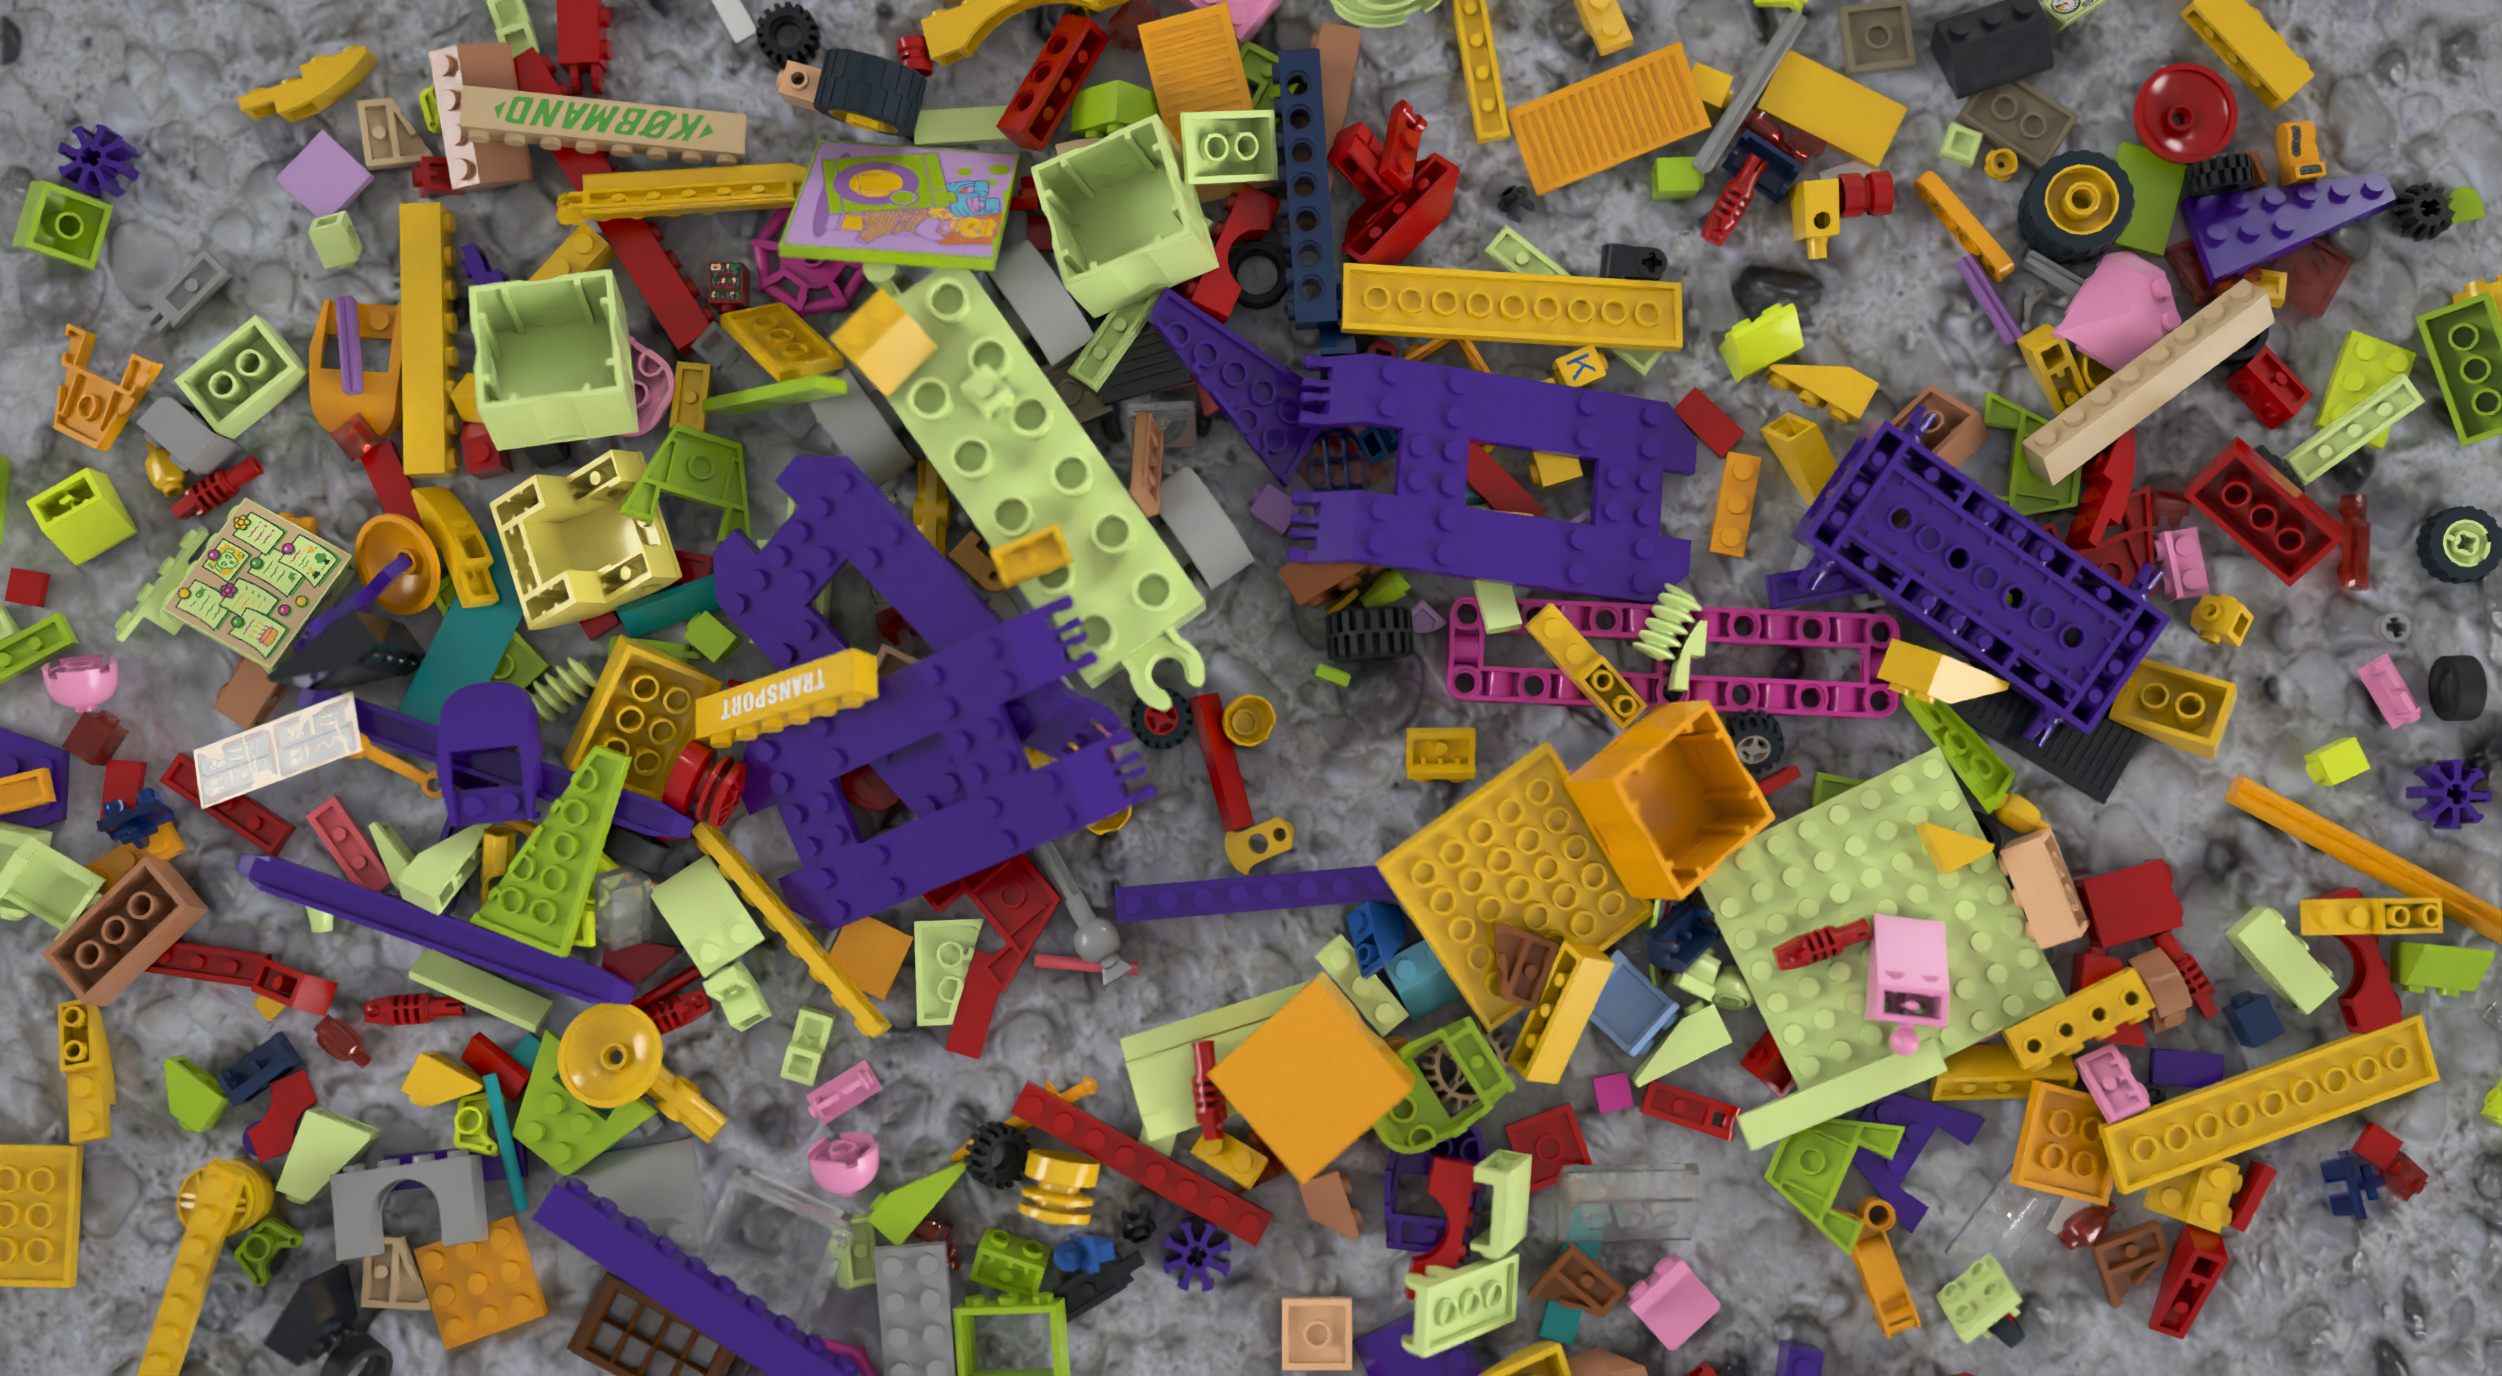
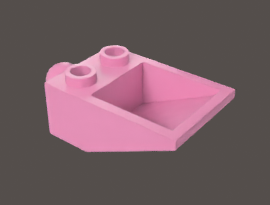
M1872 914V939L1870 940L1865 1020L1898 1024V1029L1890 1036V1046L1896 1054L1909 1056L1919 1046V1038L1913 1031V1025L1932 1028L1947 1027L1950 991L1945 922ZM1884 998L1889 1002V1007L1886 1011H1883ZM1918 1001L1924 1006V1011L1921 1015L1916 1014L1914 1011L1920 1007L1919 1003H1917Z

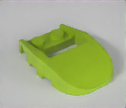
M1470 1015L1423 1035L1399 1049L1396 1055L1416 1076L1413 1089L1372 1126L1380 1139L1392 1150L1403 1154L1421 1153L1435 1147L1439 1142L1453 1136L1456 1138L1467 1131L1469 1126L1493 1109L1494 1103L1505 1093L1514 1091L1516 1089L1515 1084ZM1441 1040H1443L1480 1100L1450 1117L1413 1059Z

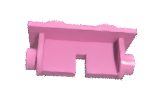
M2387 653L2356 670L2392 730L2406 722L2410 724L2421 718L2420 714L2423 712Z
M866 1059L806 1095L811 1104L808 1106L811 1115L814 1118L818 1117L824 1126L879 1092L883 1087Z

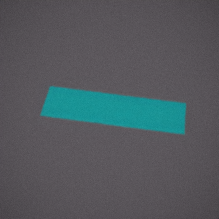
M489 529L485 541L494 560V563L488 570L499 600L491 606L463 609L458 594H456L398 709L399 712L439 726L441 709L454 692L470 684L490 682L524 614L498 532Z

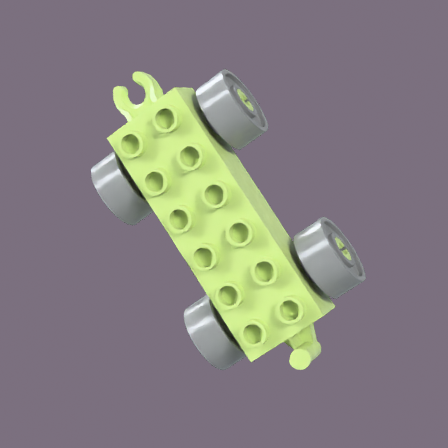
M1026 239L997 259L994 271H984L1002 299L996 306L968 269L939 268L915 284L904 276L898 265L863 262V272L866 278L873 283L877 291L882 287L909 314L938 348L888 397L878 388L868 394L847 365L830 375V377L847 381V394L808 401L807 403L843 455H848L879 488L916 462L896 433L897 430L905 425L992 549L1058 523L1074 562L1020 583L1018 586L1034 609L1064 596H1071L1074 602L1073 607L1061 613L1053 614V618L1057 627L1064 625L1065 622L1078 617L1081 619L1083 625L1061 634L1064 641L1082 632H1087L1088 641L1076 646L1072 645L1067 650L1072 661L1080 658L1079 656L1095 651L1099 662L1078 670L1092 689L1125 667L1130 673L1131 683L1137 696L1149 707L1160 711H1167L1171 708L1172 701L1167 692L1158 688L1152 680L1153 666L1163 658L1178 660L1184 668V677L1188 683L1194 688L1202 687L1205 682V666L1200 654L1188 641L1181 639L1176 630L1205 611L1206 605L1205 600L1187 577L1182 567L1189 563L1210 591H1213L1254 562V559L1223 509L1187 464L1161 481L1159 512L1155 516L1162 526L1154 530L1022 343L1029 339L1045 361L1053 367L1094 338L1085 318L1044 258ZM985 363L1011 389L1016 397L1011 402L1013 407L1009 412L999 419H996L994 416L989 421L959 387ZM1004 591L988 603L1004 621L1023 614L1007 591ZM1068 676L1060 678L1069 689L1074 688Z

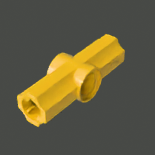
M925 459L918 461V492L913 504L914 526L947 560V528L951 526V499L948 498V485L931 461Z
M491 826L483 830L482 867L479 871L481 881L480 909L488 900L487 896L493 887L498 886V884H491L489 881L496 876H505L508 872V866L515 858V829L505 826Z
M661 1063L654 1082L645 1093L656 1101V1107L663 1114L676 1122L681 1121L707 1144L711 1143L726 1126L729 1119L701 1096L702 1092L696 1085L681 1075L676 1076Z

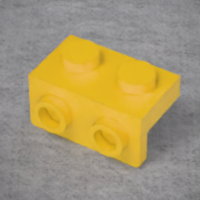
M1475 727L1406 728L1405 768L1407 779H1413L1419 783H1428L1433 781V779H1448L1455 783L1476 779Z

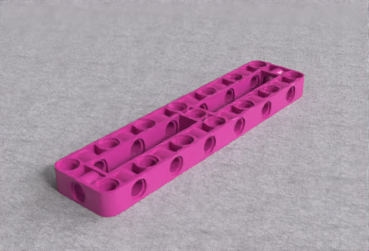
M1461 597L1449 609L1445 686L1447 693L1454 700L1461 702L1598 708L1560 669L1483 666L1484 635L1486 634V629L1477 597ZM1515 598L1522 621L1521 629L1503 633H1512V636L1533 637L1524 627L1528 624L1527 612L1532 609L1541 611L1547 604L1553 603L1584 639L1621 641L1628 638H1640L1638 636L1640 630H1650L1645 624L1646 618H1657L1651 610L1654 605L1658 604ZM1467 606L1473 609L1475 621L1471 624L1462 623L1457 615L1459 608ZM1701 606V611H1689V614L1696 620L1695 623L1707 621L1706 641L1717 642V645L1758 647L1760 645L1776 644L1785 645V648L1823 650L1838 647L1853 648V651H1857V654H1860L1859 681L1840 682L1691 675L1692 658H1690L1688 690L1678 692V697L1674 702L1709 700L1716 713L1735 714V712L1741 710L1745 714L1747 709H1753L1754 713H1757L1760 709L1764 710L1766 715L1770 713L1773 716L1864 720L1885 718L1893 714L1897 709L1899 693L1888 689L1889 682L1877 678L1892 638L1900 640V627L1891 616L1884 614ZM1603 612L1610 616L1612 625L1609 630H1603L1597 626L1595 618L1598 613ZM1737 618L1747 622L1749 630L1746 636H1741L1734 630V621ZM1806 621L1813 623L1817 629L1814 639L1806 637L1803 633V625ZM1683 622L1682 626L1689 631L1693 623ZM1875 624L1883 627L1885 631L1883 642L1875 640L1872 635V628ZM1677 634L1676 639L1681 643L1685 636ZM1670 647L1669 649L1677 653L1679 648ZM1651 658V673L1618 672L1648 705L1644 710H1651L1659 703H1673L1667 701L1662 693L1664 685L1669 683L1672 667L1666 665L1664 659L1659 661ZM1464 674L1471 678L1473 686L1470 692L1463 693L1457 690L1455 678L1458 675ZM1527 678H1536L1540 682L1541 691L1537 696L1526 693L1524 682ZM1736 686L1741 687L1746 692L1747 697L1743 705L1735 703L1732 699V690ZM1805 689L1811 691L1815 696V703L1811 708L1804 706L1801 702V694ZM1873 693H1878L1883 698L1884 704L1880 711L1875 710L1870 704V698Z

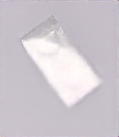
M628 865L595 875V936L612 951L650 940V925L653 923L651 912L653 884L649 876L645 875L637 867Z

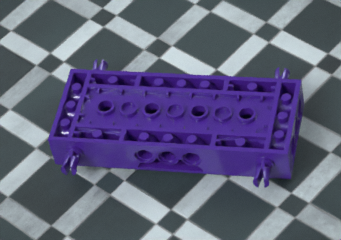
M1917 404L1916 409L1901 430L1886 420L1869 421L1790 535L1791 538L1814 554L1796 581L1805 584L1811 578L1807 589L1816 592L1831 567H1834L1990 675L2009 682V688L2030 701L2040 710L2038 716L2022 735L2026 739L2033 740L2032 743L2040 748L2044 746L2045 741L2058 723L2071 730L2090 735L2171 620L2169 616L2146 600L2164 573L2162 571H2154L2155 566L2144 562L2130 585L2125 587L1932 453L1919 442L1933 420L1937 418L1935 413H1927L1922 419L1926 407ZM1899 508L1904 509L1908 514V522L1901 529L1895 528L1891 521L1893 512ZM1960 548L1965 553V562L1961 567L1955 569L1949 563V555L1954 549ZM2012 588H2018L2022 593V601L2017 607L2011 608L2006 602V595ZM2074 627L2079 633V639L2074 646L2068 647L2063 641V635L2068 628Z

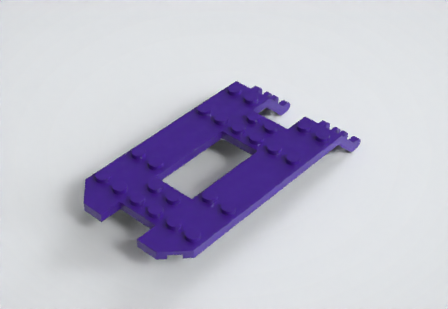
M1370 353L1331 357L1304 356L1303 368L1305 370L1328 372L1327 380H1317L1312 377L1304 378L1301 388L1326 392V394L1303 392L1301 393L1300 401L1306 405H1325L1324 414L1302 411L1299 413L1298 425L1314 429L1371 426L1399 431L1394 495L1360 490L1330 492L1292 491L1291 503L1295 506L1316 507V516H1306L1301 513L1290 515V524L1315 528L1314 530L1289 529L1288 537L1290 539L1313 541V551L1289 548L1287 550V562L1304 565L1358 563L1639 604L1656 603L1659 600L1658 596L1660 593L1669 592L1665 588V583L1675 586L1689 574L1691 540L1660 536L1663 472L1691 476L1695 474L1697 440L1668 402ZM1469 442L1594 461L1590 525L1465 506Z
M848 455L795 456L775 480L778 486L798 506L793 514L762 550L741 528L734 529L713 553L716 603L781 672L853 648L812 604L848 561L865 576L936 653L1005 622ZM877 673V680L882 679ZM1060 679L1004 703L1021 743L1055 759L1075 751L1072 747L1068 746L1070 743L1076 744L1081 749L1106 738L1102 731L1090 723L1093 719L1099 721L1105 730L1111 734L1117 733L1123 727L1121 719L1109 707L1069 689ZM940 732L868 763L918 818L969 797Z
M1070 595L1005 621L878 680V698L863 702L861 707L843 708L837 710L835 715L817 716L811 718L807 724L788 725L783 727L781 732H766L758 735L755 740L747 741L742 761L748 763L746 785L741 798L750 816L776 805L804 867L778 879L791 911L830 931H834L1089 826L1157 795L1154 786L1151 784L1143 786L1131 794L1126 785V780L1136 779L1146 774L1145 765L1123 774L1119 769L1140 759L1139 751L1128 753L1117 761L1112 753L1111 747L1120 746L1131 741L1133 737L1129 728L1033 769L1004 704L1005 702L1099 662L1095 651L1079 656L1080 658L1072 661L1067 650L1072 645L1076 646L1088 641L1089 637L1086 631L1063 641L1061 634L1083 625L1080 618H1073L1060 627L1056 625L1053 614L1066 611L1074 605ZM940 732L969 797L864 841L837 777Z

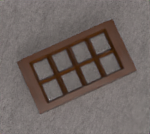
M610 1272L605 1273L567 1346V1349L572 1351V1353L616 1376H726L737 1355L616 1274L613 1275Z

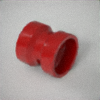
M906 36L896 41L897 53L902 59L900 64L918 71L925 78L933 75V64L928 59L929 50L925 36Z

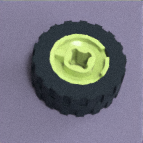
M2458 506L2436 513L2437 515L2429 517L2426 520L2427 523L2421 526L2419 530L2420 535L2416 540V544H2418V550L2416 551L2417 556L2421 559V565L2429 571L2428 574L2439 578V581L2445 583L2460 584L2486 577L2490 574L2491 570L2497 568L2499 560L2502 559V529L2496 524L2495 518L2493 516L2490 517L2483 509H2475L2474 506Z

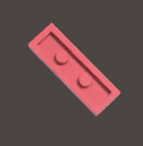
M333 796L305 816L351 882L379 892L392 884L382 857L339 796Z

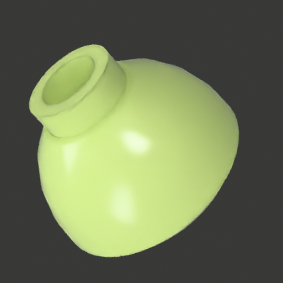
M1724 966L1722 973L1716 975L1715 988L1717 989L1709 1002L1717 1007L1729 1010H1743L1753 1005L1754 998L1738 966Z

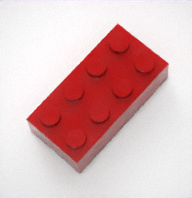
M2238 436L2185 486L2184 497L2289 587L2344 540V527Z

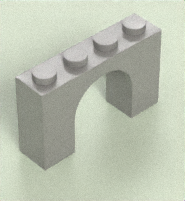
M469 1149L447 1151V1159L435 1160L434 1154L412 1156V1164L400 1165V1158L377 1161V1169L365 1170V1163L343 1166L342 1174L330 1175L337 1261L385 1254L382 1223L383 1205L391 1190L408 1179L423 1183L435 1195L440 1212L442 1246L489 1239L482 1154L469 1155Z

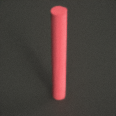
M1035 954L1034 967L1103 973L1100 963L1091 964L1081 957ZM1126 961L1134 966L1126 975H1137L1138 962Z

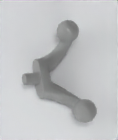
M2030 287L2028 289L2030 295L2024 299L2023 322L2019 325L2024 335L2032 331L2031 317L2036 303L2040 301L2047 305L2067 309L2073 298L2066 295L2060 300L2054 299L2047 295L2044 289L2036 291L2035 287Z

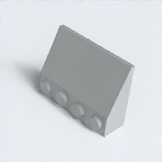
M694 1137L602 1152L578 1171L568 1176L569 1178L575 1177L582 1180L588 1186V1191L599 1198L606 1197L615 1202L618 1210L626 1216H634L644 1221L648 1226V1230L658 1237L665 1236L673 1240L680 1251L700 1248L709 1242ZM555 1169L556 1184L563 1175ZM555 1235L560 1271L599 1264Z

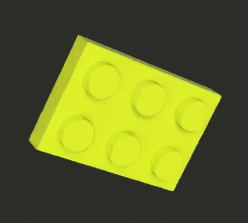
M2353 329L2346 332L2313 426L2319 429L2325 428L2399 374H2406L2409 378L2417 353ZM2391 426L2364 444V446L2375 450L2384 448Z

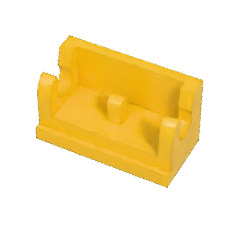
M1058 523L989 550L1006 589L1074 562Z

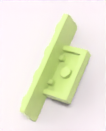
M201 525L197 531L190 529L179 543L183 548L175 558L169 556L158 569V573L161 574L154 585L147 583L136 597L139 604L132 612L126 610L115 623L114 627L118 629L116 632V639L123 643L143 617H146L174 636L181 629L184 623L180 621L177 623L173 622L162 608L170 591L178 588L185 579L186 571L192 563L189 559L209 535L208 528Z

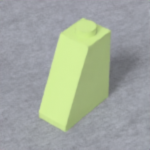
M322 1107L306 1110L275 1190L285 1193L287 1200L298 1204H306L321 1198L331 1188L330 1175L342 1174L343 1166L354 1165L381 1138L384 1130Z

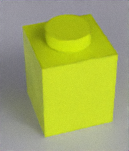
M2356 737L2340 738L2303 755L2307 763V774L2313 782L2317 783L2318 787L2334 786L2371 769Z

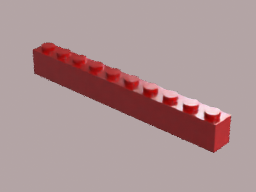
M532 46L513 58L518 91L575 97L564 81L560 84L553 75L558 70L546 53L541 56ZM571 147L550 150L577 192L584 190L582 175L623 172L618 165L612 167L607 157L611 155L610 151L597 150L596 153L586 154L578 152L576 148ZM614 218L608 221L595 220L679 352L686 357L720 336L714 326L719 321L708 305L703 308L696 298L701 295L700 291L690 277L684 280L678 270L683 267L682 263L672 249L665 250L660 242L665 237L654 221L648 223L645 218Z

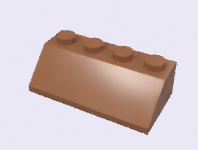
M508 42L463 44L428 52L452 190L481 192L534 180L527 143L522 147L509 146L504 141L490 139L488 143H476L469 141L468 137H462L459 127L462 85L518 91L511 44Z
M1932 384L1889 422L1901 430L1916 409L1917 404L1926 407L1922 419L1927 413H1935L1937 418L1933 420L1919 442L1955 469L1989 439L1981 414ZM1899 508L1893 512L1891 521L1894 527L1908 515L1904 509Z

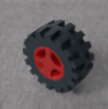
M1158 687L1165 690L1172 701L1171 708L1167 711H1160L1149 707L1138 698L1132 708L1131 725L1135 735L1143 744L1159 750L1171 749L1181 744L1189 735L1193 715L1188 701L1180 693L1170 688Z

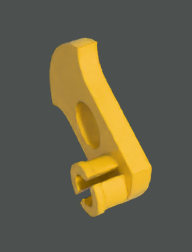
M1278 816L1245 831H1228L1225 836L1227 856L1238 871L1249 876L1251 875V869L1256 863L1293 848V839L1296 833L1295 827ZM1279 828H1282V829L1285 830V832H1286V838H1285V839H1283V838H1281V837L1279 836V833H1278ZM1254 834H1262L1266 837L1268 847L1265 852L1258 853L1252 849L1250 841Z

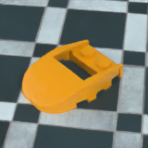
M324 299L309 347V391L313 414L321 426L330 434L342 439L375 441L386 438L398 429L403 420L401 305L357 303L360 339L392 341L388 373L362 371L364 392L360 395L350 396L342 391L341 369L323 368L325 344L328 343L329 337L338 338L335 301Z

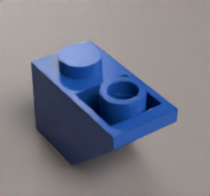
M1367 900L1346 916L1363 979H1368L1387 965L1407 937L1399 905Z

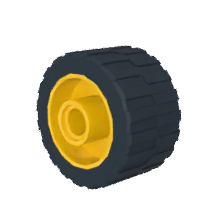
M829 49L825 55L813 106L817 111L832 119L863 130L898 137H909L915 132L927 80L918 71L880 56L850 49Z
M2089 150L2067 151L2060 156L2050 159L2035 174L2019 201L2017 221L2021 229L2022 238L2028 243L2027 246L2060 265L2087 263L2094 260L2096 256L2102 255L2123 233L2133 216L2132 210L2135 207L2134 189L2126 171L2122 170L2115 160L2109 159L2105 154L2090 152Z

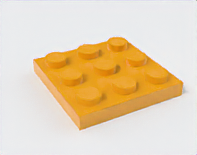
M2033 1079L2009 1180L2010 1183L2108 1207L2114 1178L2098 1125L2106 1123L2107 1120L2090 1093Z
M517 1213L488 1223L489 1239L442 1246L441 1239L414 1249L445 1350L534 1320L549 1313Z

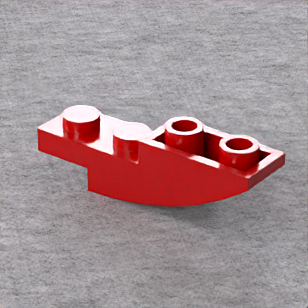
M2134 427L2084 463L2081 480L2089 486L2082 495V502L2074 520L2069 526V533L2064 542L2066 546L2074 551L2098 548L2106 527L2120 525L2129 499L2134 474Z

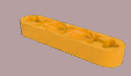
M1928 170L1913 182L1914 190L1920 199L1969 254L1975 255L1985 273L1991 279L2001 282L2014 271L2015 267L2010 257L1937 174Z

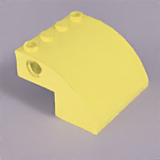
M611 449L567 477L535 474L489 503L529 630L567 625L615 611L618 606L650 596L683 577L659 502H657L654 520L650 524L616 514L646 468V462L641 451L633 452Z

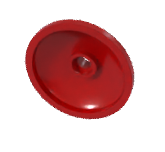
M2176 63L2155 72L2139 89L2133 106L2134 126L2144 146L2158 158L2178 165H2192L2196 162H2203L2204 159L2212 158L2218 154L2231 140L2238 120L2236 99L2227 82L2213 70L2194 63ZM2173 116L2179 118L2180 126L2173 123Z

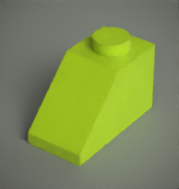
M184 1055L168 1057L163 1065L170 1113L179 1119L178 1124L189 1132L200 1133L212 1130L230 1107V1099L220 1087L217 1079Z

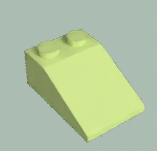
M1274 110L1180 113L1185 185L1258 183L1279 180Z
M708 855L703 856L648 891V894L705 979L716 970L725 967L765 941L764 936Z

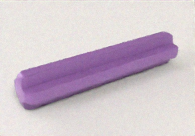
M1972 253L1967 254L1956 262L1958 270L2005 344L2010 346L2016 343L2018 338L2024 336L2023 331L1975 255Z
M339 296L336 298L335 303L342 391L350 396L360 395L364 392L357 301L353 296Z

